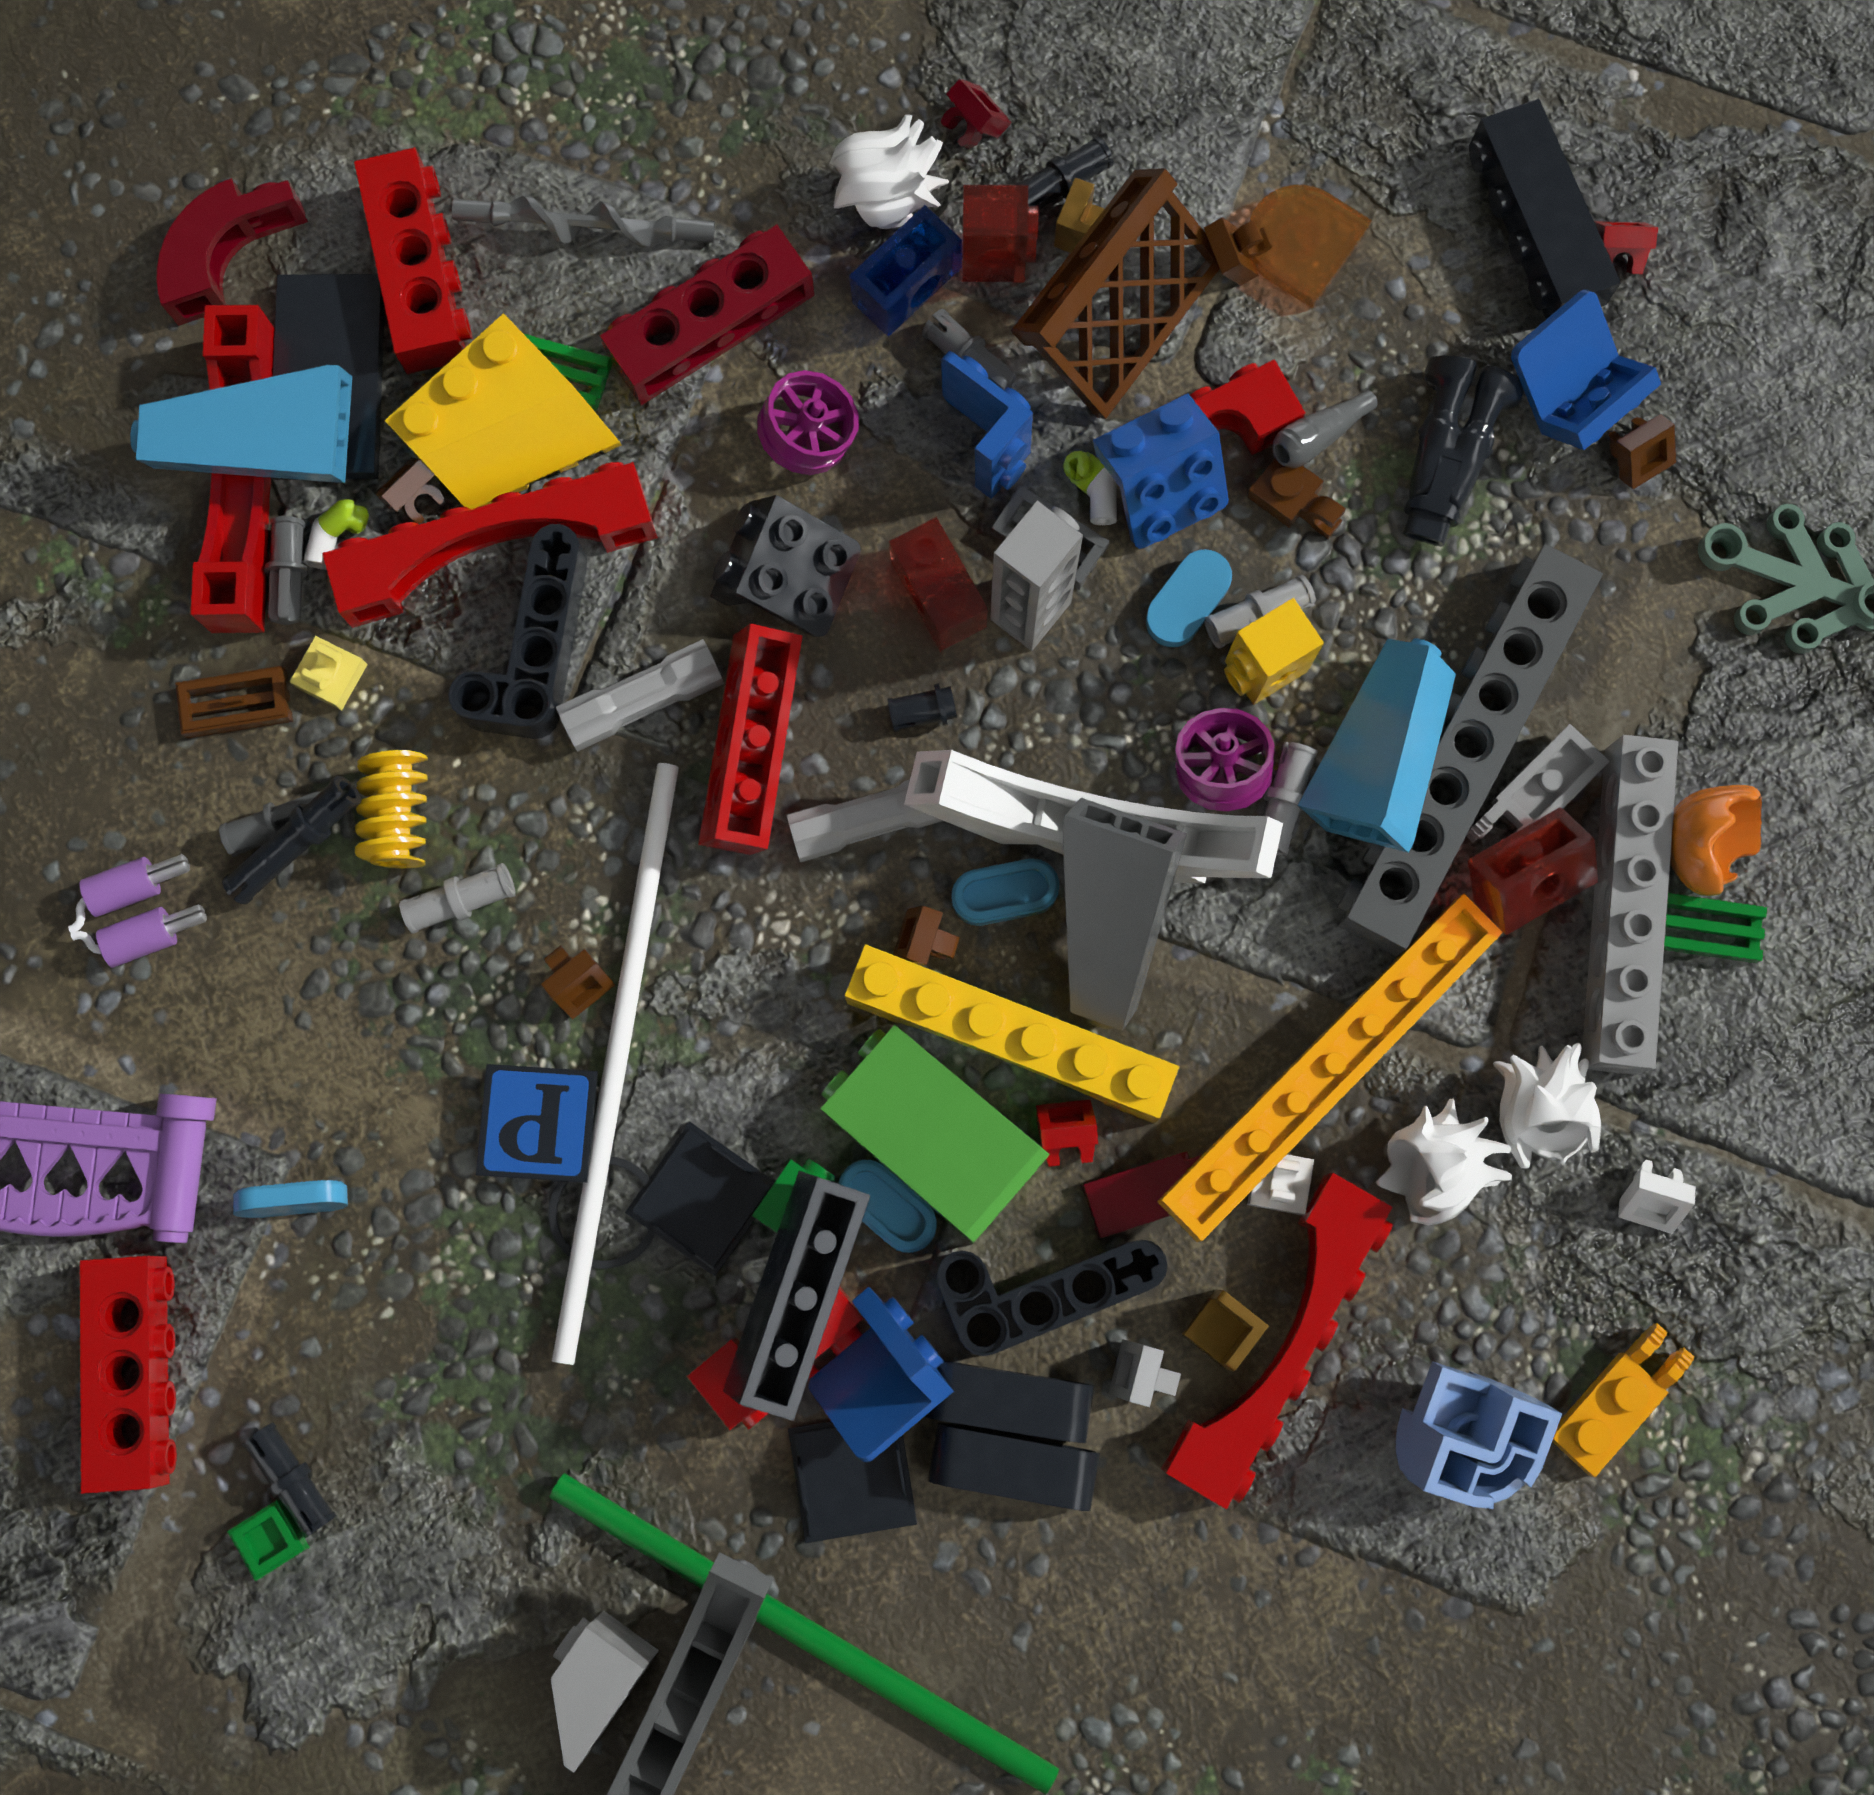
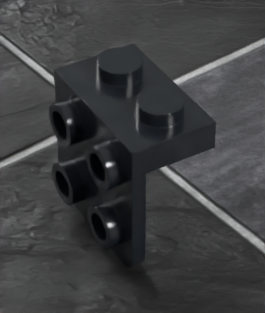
M777 495L750 501L740 509L734 520L733 532L736 535L729 551L720 557L714 568L713 580L716 582L710 597L726 606L751 603L812 637L825 636L830 629L861 552L860 544L855 539Z

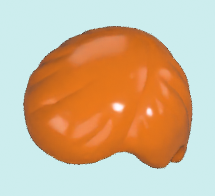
M1727 785L1706 788L1690 794L1674 808L1670 864L1681 882L1692 892L1704 896L1721 894L1724 885L1736 880L1738 877L1737 873L1729 871L1731 864L1736 859L1754 856L1760 851L1762 797L1757 788L1749 785Z

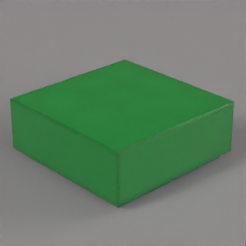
M280 1499L227 1531L254 1581L262 1579L310 1548L296 1522Z

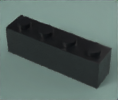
M1540 99L1481 118L1469 144L1470 160L1475 171L1478 173L1482 172L1488 185L1489 203L1492 212L1497 218H1502L1509 233L1508 244L1512 258L1517 264L1522 263L1529 279V295L1534 307L1537 310H1542L1547 319L1581 290L1596 293L1601 307L1607 305L1621 282Z
M800 1170L798 1171L723 1392L738 1404L794 1421L871 1195Z

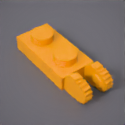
M1658 1323L1649 1326L1625 1353H1618L1561 1418L1552 1442L1591 1477H1596L1668 1395L1669 1392L1666 1389L1676 1383L1694 1361V1356L1683 1347L1673 1352L1652 1377L1639 1366L1661 1346L1664 1338L1667 1336V1332Z

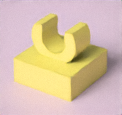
M315 636L292 676L290 683L295 688L342 711L368 664L362 658Z

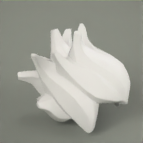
M904 115L900 124L893 129L858 132L848 136L836 146L829 163L842 175L836 189L834 208L839 209L855 205L862 219L871 227L891 229L903 226L920 231L921 228L912 212L923 207H939L941 204L930 192L949 183L947 179L926 175L934 163L943 142L938 139L935 140L931 136L920 145H916L924 123L918 119L910 128L912 115Z
M1576 1043L1572 1047L1566 1045L1554 1062L1551 1060L1546 1049L1540 1046L1536 1067L1514 1054L1510 1057L1511 1064L1500 1061L1493 1063L1494 1067L1505 1079L1500 1103V1125L1504 1138L1511 1147V1152L1521 1168L1530 1167L1532 1152L1546 1159L1558 1161L1563 1165L1569 1157L1582 1148L1586 1141L1591 1153L1599 1150L1601 1119L1599 1108L1594 1099L1597 1087L1593 1082L1585 1083L1589 1061L1584 1058L1578 1063L1582 1049L1580 1043Z
M1449 1099L1443 1111L1437 1116L1431 1117L1428 1107L1424 1106L1420 1116L1413 1124L1395 1132L1388 1142L1387 1149L1391 1166L1376 1181V1184L1384 1189L1406 1196L1410 1221L1424 1225L1440 1224L1455 1218L1467 1208L1482 1188L1497 1186L1501 1181L1512 1180V1175L1507 1171L1488 1166L1483 1162L1485 1157L1492 1153H1510L1511 1147L1507 1144L1478 1137L1488 1123L1487 1117L1471 1123L1459 1124L1454 1099Z

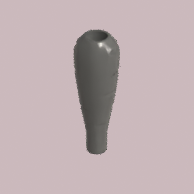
M1366 390L1350 400L1324 408L1287 425L1274 437L1272 450L1275 459L1288 468H1299L1310 462L1339 439L1361 417L1376 409L1378 405L1376 396L1373 392Z

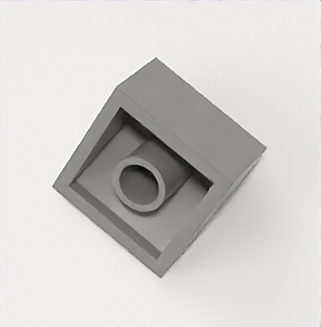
M604 1610L592 1622L583 1617L578 1625L573 1626L553 1655L554 1658L561 1662L551 1677L563 1763L573 1773L593 1749L659 1651Z

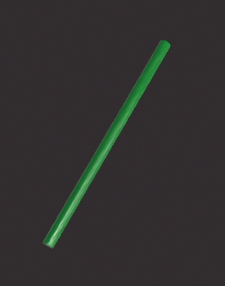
M562 1474L549 1496L550 1499L700 1589L703 1588L714 1563L712 1560L568 1474ZM769 1594L766 1595L755 1622L1044 1795L1049 1792L1059 1772L1057 1766Z

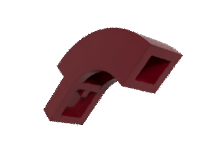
M230 178L198 195L176 217L164 238L159 253L157 289L161 305L178 326L204 318L205 305H226L223 295L224 274L229 262L242 247L259 238L308 222L303 205L289 181L264 183L254 188L252 192L242 195L233 179Z

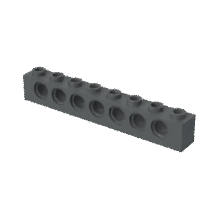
M1547 544L1543 545L1533 559L1524 555L1509 581L1510 585L1517 588L1509 604L1500 601L1488 620L1485 630L1493 634L1484 650L1476 646L1468 658L1460 675L1469 680L1461 695L1451 693L1444 727L1441 732L1417 828L1428 839V851L1416 852L1410 849L1409 853L1370 843L1362 859L1370 864L1362 882L1352 879L1337 908L1345 911L1338 927L1395 957L1408 948L1603 575L1602 572ZM1528 601L1541 602L1549 612V619H1541L1534 616L1528 608ZM1510 645L1520 649L1525 657V665L1511 663L1506 658L1503 647ZM1489 691L1494 693L1501 702V711L1486 709L1480 702L1479 692ZM1461 736L1472 740L1477 748V757L1467 758L1462 756L1456 750L1454 744L1455 737ZM1438 782L1446 785L1452 792L1453 803L1451 805H1442L1436 802L1430 794L1431 783ZM1381 876H1394L1402 883L1404 888L1403 899L1392 900L1382 893L1379 884Z

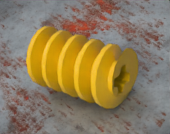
M385 750L365 755L357 761L358 770L367 775L357 782L358 792L367 798L362 799L361 803L356 807V811L359 815L368 818L355 825L356 834L367 840L355 846V855L360 859L373 865L389 868H418L425 865V860L410 855V849L426 845V839L410 834V828L426 824L427 820L426 817L411 812L412 806L427 803L426 795L411 791L412 785L427 782L428 780L427 774L412 770V764L428 760L426 755L410 750Z

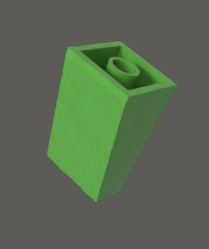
M894 1025L887 1034L879 1028L859 1050L858 1054L864 1060L850 1076L842 1070L824 1089L821 1096L827 1102L820 1109L973 1245L1050 1154L899 1027Z

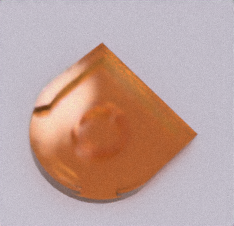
M1310 185L1285 186L1265 196L1252 213L1250 222L1256 221L1259 229L1262 227L1266 228L1273 245L1269 251L1252 259L1257 271L1264 278L1313 309L1369 230L1372 220L1320 188Z

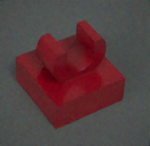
M959 78L946 93L956 107H952L944 113L941 124L953 130L962 119L966 120L967 130L957 141L962 147L973 148L980 142L983 133L999 138L1012 123L980 85Z

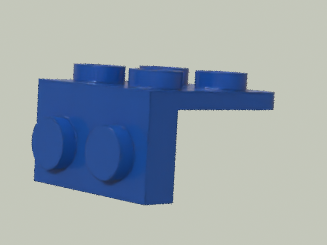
M1588 290L1578 292L1521 340L1511 353L1513 365L1541 434L1582 450L1598 441L1608 429L1629 411L1638 407L1642 400L1661 385L1656 367L1618 355L1596 293Z
M948 351L941 359L943 397L948 403L988 432L975 447V487L992 499L1002 486L1009 490L1019 480L1026 468V463L1023 461L1031 453L1033 412L1030 410L1031 407L1028 401L1016 390L1009 387L1003 390L989 380L988 373L976 360L966 355L960 358L955 353Z
M1188 393L1093 439L1096 456L1120 487L1130 539L1139 549L1160 542L1202 519L1213 516L1228 504L1229 498L1219 432Z
M868 1287L853 1299L852 1303L871 1328L816 1373L808 1384L810 1392L852 1452L863 1462H870L954 1392L937 1370V1367L944 1362L940 1355L923 1335L914 1340L907 1329L914 1322L893 1296L884 1303Z

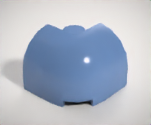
M1432 1361L1414 1412L1404 1408L1401 1411L1396 1433V1454L1399 1468L1410 1482L1425 1492L1472 1507L1494 1509V1503L1508 1499L1525 1484L1530 1488L1532 1487L1543 1468L1562 1413L1510 1386L1471 1371L1466 1373Z

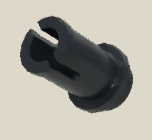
M938 683L934 684L935 690L894 699L888 698L887 701L894 732L942 721V725L946 726L948 725L947 720L957 718L951 686L940 688Z

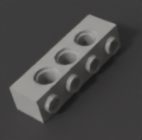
M1038 500L994 552L990 613L991 621L1031 651H1033L1071 604L1083 534L1078 531L1079 525L1067 512L1058 507H1052L1050 510Z

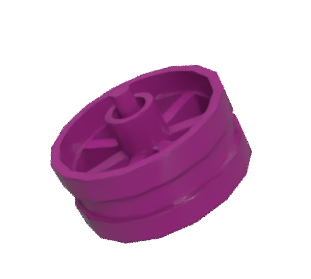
M807 370L788 373L777 381L757 416V434L763 449L780 466L791 472L806 475L827 472L838 464L851 446L859 430V413L852 396L839 382L823 373ZM797 395L810 397V399L806 400L803 404ZM782 397L791 412L774 409V401ZM837 422L841 430V436L825 425ZM778 424L790 426L787 436L780 430ZM817 438L834 449L820 452Z
M1218 708L1198 714L1187 721L1177 737L1175 775L1180 789L1192 802L1209 810L1232 811L1248 807L1262 798L1271 785L1274 762V742L1271 733L1257 717L1239 709ZM1237 738H1240L1246 741L1247 743L1239 746ZM1198 743L1207 751L1188 753ZM1261 753L1265 763L1261 766L1245 760V758ZM1189 767L1208 768L1200 776H1197ZM1238 772L1249 776L1246 780L1236 781Z

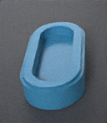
M1197 550L1189 554L1182 561L1148 608L1146 627L1153 640L1166 647H1179L1188 643L1205 623V617L1211 615L1225 597L1232 581L1230 564L1221 554L1212 550Z
M1024 859L970 870L962 874L955 882L952 889V906L962 921L975 926L1038 915L1050 909L1055 903L1059 893V878L1053 867L1039 859Z
M860 1160L844 1170L839 1180L840 1185L871 1195L862 1219L863 1223L891 1247L900 1252L913 1253L929 1245L936 1232V1217L932 1208L886 1167L876 1161Z
M333 1180L254 1186L239 1189L233 1194V1215L244 1218H265L344 1209L348 1206L347 1185L341 1181Z

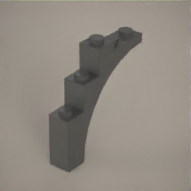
M719 1552L670 1663L607 1795L675 1794L715 1706L747 1642L756 1617L772 1584L773 1578L761 1573L753 1564L741 1559H732Z

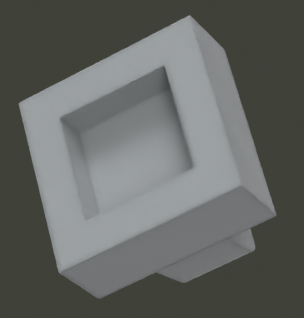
M1122 1339L1108 1394L1132 1403L1150 1407L1154 1390L1176 1396L1181 1373L1160 1367L1164 1354L1163 1350Z

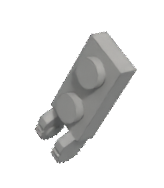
M1569 724L1490 802L1493 806L1469 829L1466 837L1473 843L1477 839H1482L1493 828V823L1503 814L1518 830L1508 839H1504L1493 850V854L1489 859L1498 867L1527 838L1529 840L1534 838L1610 761Z

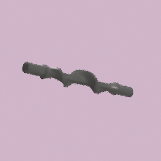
M521 196L514 199L511 203L453 199L452 202L453 220L491 223L494 227L510 221L546 224L554 240L558 243L571 242L582 227L620 230L636 245L651 247L662 239L671 243L675 239L714 243L715 221L684 219L674 216H664L657 221L620 218L611 204L599 201L585 215L549 212L542 208L532 196Z

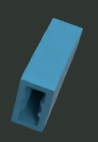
M325 365L139 405V419L135 420L131 427V447L136 453L137 461L154 469L345 483L352 376L338 365Z
M1414 638L1411 642L1387 639L1298 804L1325 831L1409 853L1414 844L1456 677L1454 671L1440 658L1441 651L1432 643Z

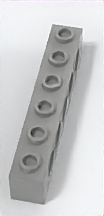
M1623 734L1605 749L1604 756L1610 762L1603 768L1581 1059H1588L1589 1070L1638 1075L1656 1069L1679 742L1676 740Z

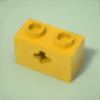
M1293 597L1237 632L1225 659L1227 667L1224 669L1225 675L1233 689L1240 696L1246 693L1253 705L1306 674L1324 642Z

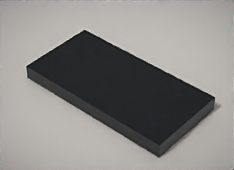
M378 274L277 275L273 376L325 365H338L352 376L345 479H379L385 305ZM273 478L274 480H298V479Z

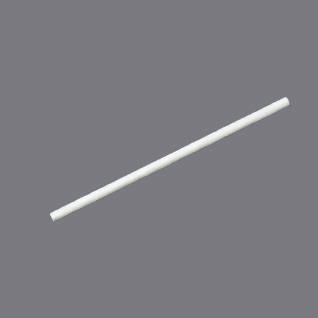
M658 763L592 1131L588 1183H583L554 1345L552 1362L571 1365L575 1363L679 767L667 763Z

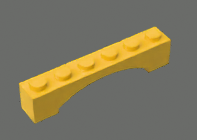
M866 944L845 993L847 1004L897 1024L901 1023L1002 1059L1088 1095L1107 1106L1151 1123H1155L1160 1119L1180 1067Z

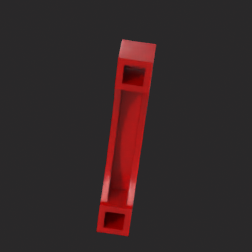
M205 305L203 357L207 364L209 390L273 377L275 328L259 305ZM211 473L207 525L198 562H193L191 616L211 633H265L267 574L264 572V566L268 559L271 477Z
M610 462L597 467L593 474L577 479L570 477L555 478L546 482L542 489L526 494L519 492L504 493L493 498L491 504L474 509L467 507L453 508L443 512L440 515V519L420 525L415 522L398 524L389 529L388 534L369 540L363 537L350 538L340 542L337 545V549L322 554L338 612L354 628L402 614L401 603L425 579L458 558L497 543L534 537L542 527L549 524L567 526L578 538L601 542L607 553L658 537L634 462L625 465L621 462Z
M1335 1173L1323 1176L1306 1207L1305 1215H1302L1298 1221L1299 1225L1307 1229V1271L1297 1312L1281 1347L1261 1376L1229 1407L1199 1425L1188 1419L1161 1470L1226 1510L1232 1499L1238 1503L1243 1500L1256 1475V1472L1249 1468L1260 1448L1268 1452L1281 1432L1283 1421L1277 1419L1285 1402L1288 1398L1295 1402L1309 1381L1311 1372L1305 1369L1307 1362L1315 1348L1321 1352L1325 1350L1336 1332L1338 1322L1332 1319L1340 1302L1342 1299L1350 1302L1361 1287L1366 1275L1365 1272L1359 1269L1369 1250L1377 1253L1385 1243L1393 1226L1392 1223L1386 1220L1393 1208L1392 1206Z

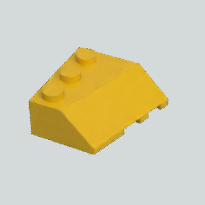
M504 313L385 420L404 444L435 474L434 476L464 507L470 509L491 504L492 499L498 495L508 492H521L528 489L529 483L558 470L560 473H563L578 466L577 461L601 450L606 453L622 446L620 441L576 388Z

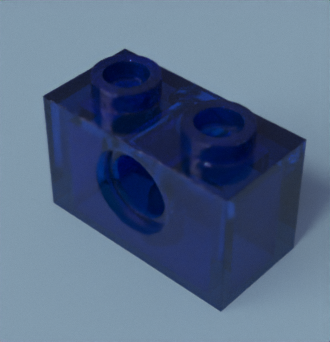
M924 205L849 275L852 303L889 337L962 268V239Z

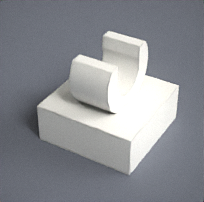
M1287 1154L1249 1193L1247 1205L1305 1215L1314 1159Z
M1645 1160L1635 1173L1632 1183L1620 1198L1618 1217L1673 1234L1695 1205L1696 1186L1683 1183V1174L1681 1170L1676 1168L1671 1171L1668 1177L1652 1173V1161Z

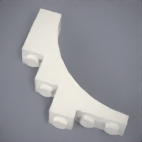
M953 750L920 751L916 754L904 805L1000 844H1038L1064 855L1062 824L1065 814L1080 798H1084L1187 833L1173 883H1205L1206 877H1272L1283 823L1268 816H1234L1154 807L1111 799L1032 779L986 764Z

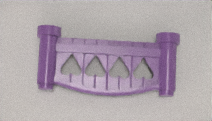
M159 1093L156 1115L0 1101V1160L16 1142L32 1175V1184L24 1192L16 1190L12 1184H8L0 1190V1231L33 1236L71 1237L113 1233L148 1226L150 1229H154L152 1239L154 1241L187 1243L188 1233L193 1232L206 1122L207 1120L214 1121L217 1098ZM69 1147H71L87 1180V1189L79 1197L71 1195L67 1189L52 1195L47 1192L44 1186L46 1175ZM126 1151L142 1184V1195L134 1202L126 1200L121 1194L111 1200H107L101 1196L99 1184Z

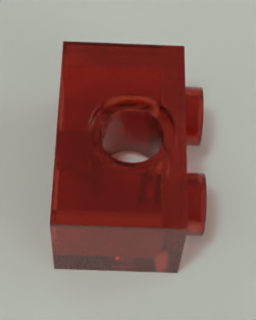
M964 185L962 282H1025L1026 263H1036V240H1038V206H1028V185Z
M937 517L889 541L890 562L939 651L987 628L988 608Z
M1561 807L1468 859L1474 903L1505 935L1598 882L1595 840Z

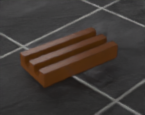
M283 666L176 682L181 734L186 738H194L293 722L292 711L288 705V702L291 701L290 691L286 688V681H288L287 670ZM271 683L273 685L272 691L224 697L197 703H191L190 696ZM275 704V708L264 709L193 721L192 718L195 716Z

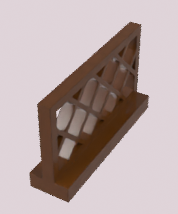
M1166 168L1133 171L1011 330L1024 346H1034L1097 418L1106 419L1220 269L1206 233L1173 193L1178 183ZM1162 206L1171 216L1170 240H1154V216ZM1184 245H1194L1205 259L1193 277H1184ZM1154 246H1170V278L1154 279ZM1131 247H1140V279L1123 280L1124 255ZM1170 284V308L1163 316L1154 317V285ZM1140 286V318L1123 319V287ZM1109 287L1110 319L1092 320V297L1099 288ZM1140 324V347L1133 356L1123 357V325ZM1110 326V358L1092 359V327ZM1071 328H1079V360H1067L1056 348V344L1066 331ZM1110 365V387L1100 398L1093 390L1092 366Z

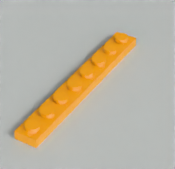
M1465 894L1457 897L1157 1202L1197 1243L1203 1241L1503 932Z

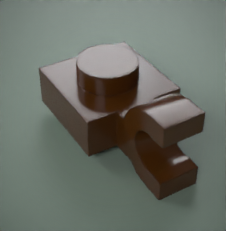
M1276 459L1272 461L1252 485L1248 493L1250 500L1290 528L1297 518L1301 517L1328 540L1341 525L1342 520L1340 518L1346 510L1345 507L1327 496L1317 495L1324 483L1317 475L1304 466L1288 468L1280 464Z

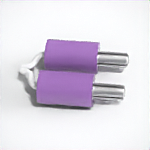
M181 854L152 865L146 857H141L81 879L80 890L83 898L80 899L76 906L77 918L75 923L68 926L71 938L73 940H83L88 949L93 953L102 954L104 960L111 968L176 945L177 932L206 922L205 910L201 905L198 904L168 915L163 907H158L104 927L96 932L98 945L95 944L89 934L78 930L84 925V909L86 906L94 917H99L159 895L161 892L160 882L190 871L188 859Z

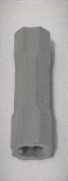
M704 639L667 655L661 663L605 689L591 690L556 706L578 752L613 736L621 727L677 701L691 700L723 685L724 682Z
M910 779L893 789L837 805L823 804L787 815L800 862L838 852L851 843L906 827L921 828L942 822L943 820L904 805Z

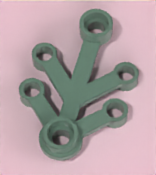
M1780 505L1769 515L1766 526L1770 535L1786 542L1797 565L1748 547L1745 534L1735 525L1728 523L1715 525L1701 538L1698 544V555L1705 566L1715 571H1725L1731 567H1736L1791 587L1765 600H1749L1738 608L1734 615V624L1741 633L1756 635L1764 630L1771 620L1819 599H1824L1843 607L1817 620L1802 618L1792 624L1785 632V643L1791 651L1798 654L1808 653L1817 647L1824 638L1854 625L1865 631L1874 632V613L1870 612L1864 603L1865 599L1874 601V578L1855 545V532L1848 524L1843 522L1832 523L1817 538L1819 551L1828 558H1837L1848 583L1830 576L1804 527L1805 516L1796 505ZM1779 515L1789 517L1793 523V528L1786 529L1782 527L1778 520ZM1830 533L1838 534L1842 538L1843 547H1836L1830 542ZM1711 544L1721 545L1726 551V558L1716 556L1711 550ZM1746 610H1753L1760 616L1759 625H1754L1747 620ZM1798 628L1805 629L1810 633L1811 643L1807 644L1799 640L1797 636Z

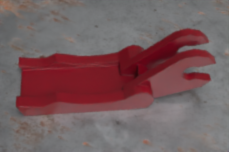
M1188 1151L1081 1185L1093 1217L1098 1239L1171 1216L1157 1201L1202 1155L1190 1158Z

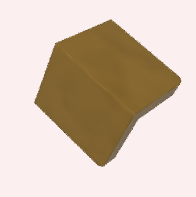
M1075 177L1056 222L1054 247L1071 253L1103 212L1104 208L1092 204L1095 184Z
M1215 1290L1182 1335L1226 1370L1234 1372L1269 1325L1226 1291Z

